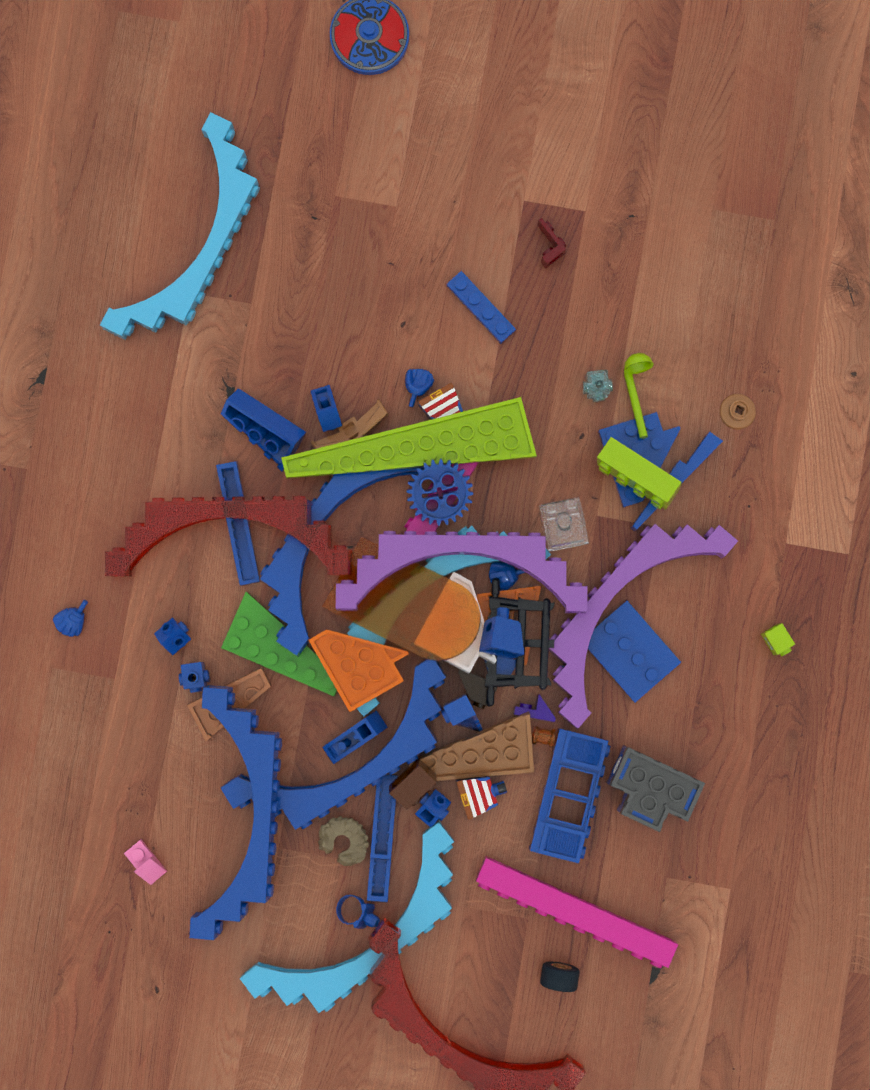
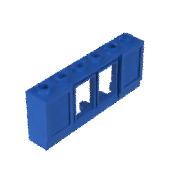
M558 728L556 744H554L553 757L548 768L547 782L544 785V794L538 809L539 815L534 826V835L529 850L579 863L580 858L583 859L586 847L583 845L585 838H589L591 826H588L589 819L593 818L596 806H593L594 798H598L601 786L598 785L599 777L603 778L605 765H603L604 757L609 755L610 745H608V740ZM561 767L593 775L588 797L556 789ZM554 795L586 803L581 825L549 817Z

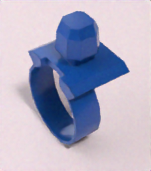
M345 895L337 903L336 913L342 923L353 925L357 929H364L366 926L377 927L380 922L379 917L373 913L375 904L365 903L359 896ZM353 896L359 900L362 914L355 922L348 923L341 914L343 902Z

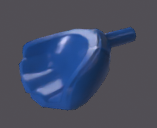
M409 369L406 372L405 386L408 392L412 393L409 407H413L416 397L425 394L433 385L434 378L429 371Z
M493 562L490 564L489 579L492 584V580L498 578L500 580V591H505L517 582L520 574L526 572L520 569L517 570L516 567L504 562Z
M83 600L79 608L71 607L58 612L53 617L56 629L69 637L79 636L84 625L83 610L88 601Z

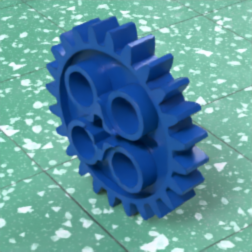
M440 458L439 463L435 464V461L431 459L430 466L423 462L424 469L422 470L417 467L416 469L419 474L412 473L411 476L415 480L407 482L412 486V488L406 489L407 493L412 494V496L407 498V501L414 502L411 504L410 509L417 508L415 516L423 514L421 521L429 518L430 525L434 520L437 521L438 526H440L441 520H444L445 524L448 525V519L450 518L456 522V515L463 517L462 509L465 511L469 510L465 504L472 503L468 496L474 493L469 491L468 488H471L473 484L466 483L470 478L469 475L462 476L465 469L463 468L458 471L459 464L456 463L452 467L451 460L443 464V460ZM445 475H451L453 482L445 485L442 483V478ZM429 479L433 482V487L426 490L422 487V482ZM438 487H441L442 490L458 487L455 491L443 492L442 497H439L438 494L425 498L422 497V494L437 492ZM456 495L458 501L456 504L450 505L446 502L447 497ZM434 499L438 502L435 509L427 508L426 504L429 500Z

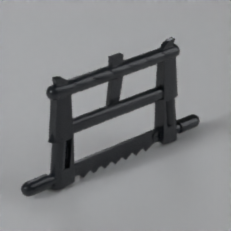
M498 578L492 580V596L489 597L491 615L488 616V619L497 616V608L500 607L518 611L524 655L516 657L515 675L496 674L497 661L495 664L489 661L485 663L488 668L485 680V688H488L486 692L487 706L494 705V687L514 686V689L518 687L539 686L541 690H545L547 685L551 686V681L548 678L549 648H554V640H549L550 611L554 608L555 602L551 603L548 598L543 599V601H535L518 597V600L498 597L500 594V580ZM526 611H542L541 639H525ZM525 647L540 648L539 676H524Z

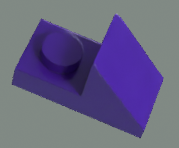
M540 694L537 695L535 710L532 709V705L520 703L519 707H514V715H521L529 711L530 718L551 722L556 720Z

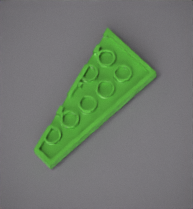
M245 592L221 648L331 696H335L337 689L317 654L306 646L299 657H297L276 642L278 639L276 635L284 625L248 592Z

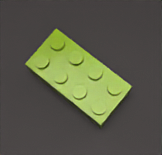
M610 437L597 456L599 471L607 476L609 474L617 478L616 482L624 487L630 486L634 489L633 492L641 498L647 497L651 500L650 503L658 509L664 508L666 510L680 490L681 481Z

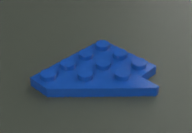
M655 412L643 416L648 435L645 439H640L635 419L598 431L603 448L610 437L661 468L680 431V426L663 431L658 414ZM613 476L623 508L644 501L645 496L644 498L637 496L633 492V488L628 485L626 487L616 482L617 478Z

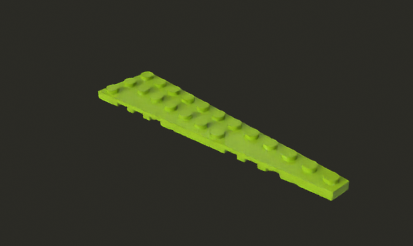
M521 397L281 457L286 478L288 479L424 467L423 462L430 466L431 459L435 461V464H438L440 458H442L443 464L451 460V465L456 463L464 464L535 458L537 455Z

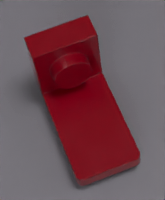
M541 218L538 220L537 226L554 247V249L552 247L548 248L542 254L541 263L546 269L565 255L566 244L561 237L557 238L553 233L554 228L552 225Z

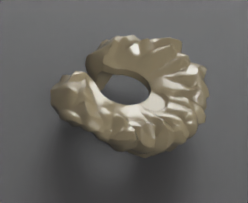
M342 816L338 818L333 817L325 825H321L318 841L320 850L325 851L326 854L331 853L334 848L335 838L339 835H345L350 840V847L338 854L337 862L343 866H352L364 860L369 842L367 841L368 835H366L363 825L353 818H342Z

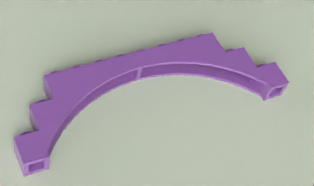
M656 524L651 528L647 526L640 534L643 538L638 543L634 541L627 549L630 553L625 558L621 556L614 564L616 569L611 574L608 571L600 580L603 583L600 588L594 587L587 595L590 598L587 602V612L576 613L572 620L568 618L561 625L563 631L559 635L555 633L549 639L554 640V648H549V651L565 664L564 667L560 665L553 673L555 678L552 681L570 696L569 699L565 697L558 705L560 710L557 713L576 729L592 713L587 709L585 697V659L594 628L607 605L628 582L654 566L688 556L717 555L721 559L725 557L738 540L720 525L715 529L711 527L704 535L706 540L689 525H686L684 528L679 526L672 534L674 539Z
M384 531L383 534H379L378 559L371 555L362 556V559H357V584H353V580H341V584H336V610L358 611V604L373 588L396 571L408 565L439 556L474 555L499 560L528 573L555 595L565 607V613L587 612V586H582V583H570V586H566V561H561V558L557 557L549 558V561H546V536H541V533H528V536H520L518 532H510L508 536H499L498 532H488L487 535H479L478 532H466V535H458V532H445V535H437V532L427 531L425 535H416L415 531H405L404 535H397L395 531Z

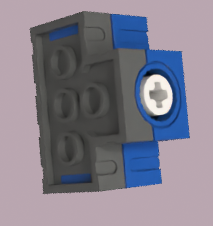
M624 745L606 782L610 786L624 792L622 802L616 811L658 832L661 831L664 819L666 820L668 813L688 822L705 785L700 780Z

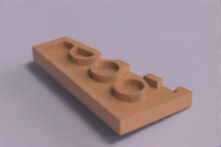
M261 667L225 686L233 687V692L235 693V703L232 705V708L244 709L270 688L271 684ZM202 697L187 704L205 741L224 727L208 709L202 708Z

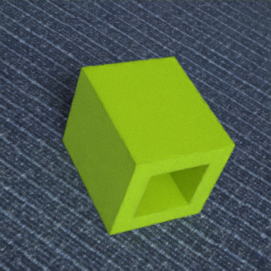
M783 623L776 624L761 633L762 638L773 655L780 654V656H784L791 652L790 647L795 645Z

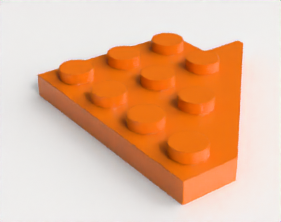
M327 629L309 639L310 644L349 712L404 681L394 663L409 654L408 651Z

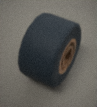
M553 961L545 962L542 965L540 984L554 991L574 992L578 987L580 971L577 967L570 964Z

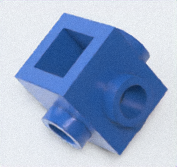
M173 617L154 633L160 644L172 655L191 640L187 633L189 628L182 621L178 623Z
M204 662L181 665L182 673L179 674V683L184 689H189L190 693L202 691V687L207 686V682H210L209 671L205 670ZM194 674L196 675L195 681L192 678Z
M435 789L430 795L426 793L419 802L421 806L415 815L431 828L438 819L442 821L449 813L447 808L451 802Z

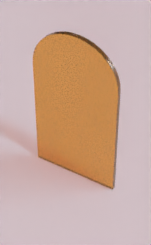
M361 537L322 607L428 660H448L466 651L477 638L480 629L481 615L476 599L464 586L417 563L408 565L381 581L358 604V611L336 610V584H341V580H353V584H357V559H362V556L371 555L378 559L379 545Z

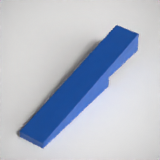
M711 432L707 433L685 464L679 460L669 474L683 483L723 440ZM651 500L632 525L631 529L633 531H636L657 509L650 503Z
M238 461L216 465L239 584L246 585L260 582Z
M397 775L382 776L383 780L376 784L367 901L388 902L396 800L389 794V785L398 777Z

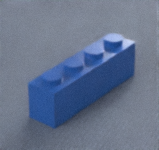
M239 388L226 399L221 411V415L239 432L243 431L253 445L257 444L265 452L264 455L269 460L272 458L278 464L277 468L281 471L284 470L281 457L295 454L306 434V431Z
M466 694L443 705L444 710L441 713L447 724L451 722L453 726L459 725L477 732L483 730Z

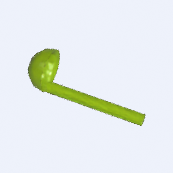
M644 353L632 354L624 365V376L640 439H645L648 435L632 374H639L653 367L654 364L651 358Z

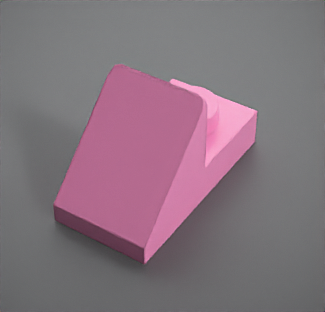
M142 839L124 853L136 868L134 872L150 885L167 872Z

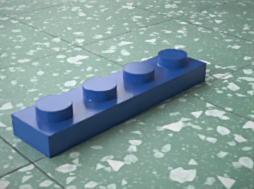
M462 271L447 283V287L500 344L516 331L515 327Z

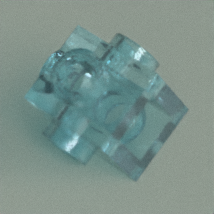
M608 370L588 371L586 373V382H583V393L587 394L588 399H593V402L605 401V398H608L610 392L613 391L612 379H608Z

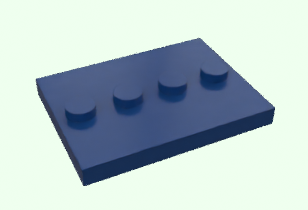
M627 600L594 628L588 646L591 654L634 703L681 663Z

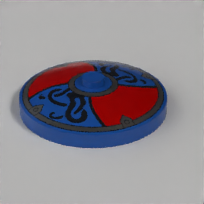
M349 0L338 9L331 22V47L340 63L355 73L363 75L384 73L396 66L407 51L409 27L406 17L400 8L390 0Z

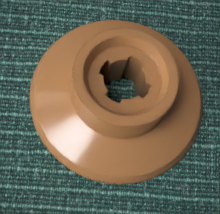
M732 394L721 403L720 417L729 428L736 430L744 429L754 421L756 408L749 397L743 394ZM736 407L743 410L741 415L735 413Z

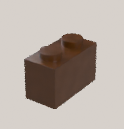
M418 758L389 785V794L407 810L411 806L417 805L422 795L426 792H431L435 788L437 782L436 774Z

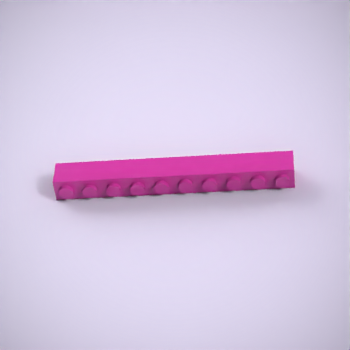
M485 856L476 876V882L479 883V887L488 891L492 888L498 891L497 895L505 899L512 897L517 900L516 903L525 908H528V905L536 908L535 912L547 917V914L555 917L554 920L560 924L574 925L573 929L585 934L586 931L592 933L593 938L604 943L605 940L612 942V947L623 951L624 948L632 951V956L640 960L645 957L651 960L650 964L658 968H662V966L669 968L678 947L676 941L490 857Z

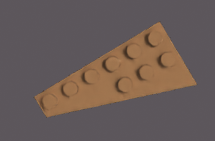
M529 711L418 758L436 774V781L534 772Z

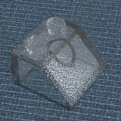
M579 497L539 505L540 521L544 536H546L548 552L589 544L584 512Z

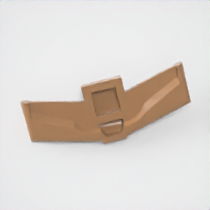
M378 399L377 403L358 421L355 417H352L344 422L341 427H338L339 433L315 442L311 441L314 449L364 437L381 419L389 414Z

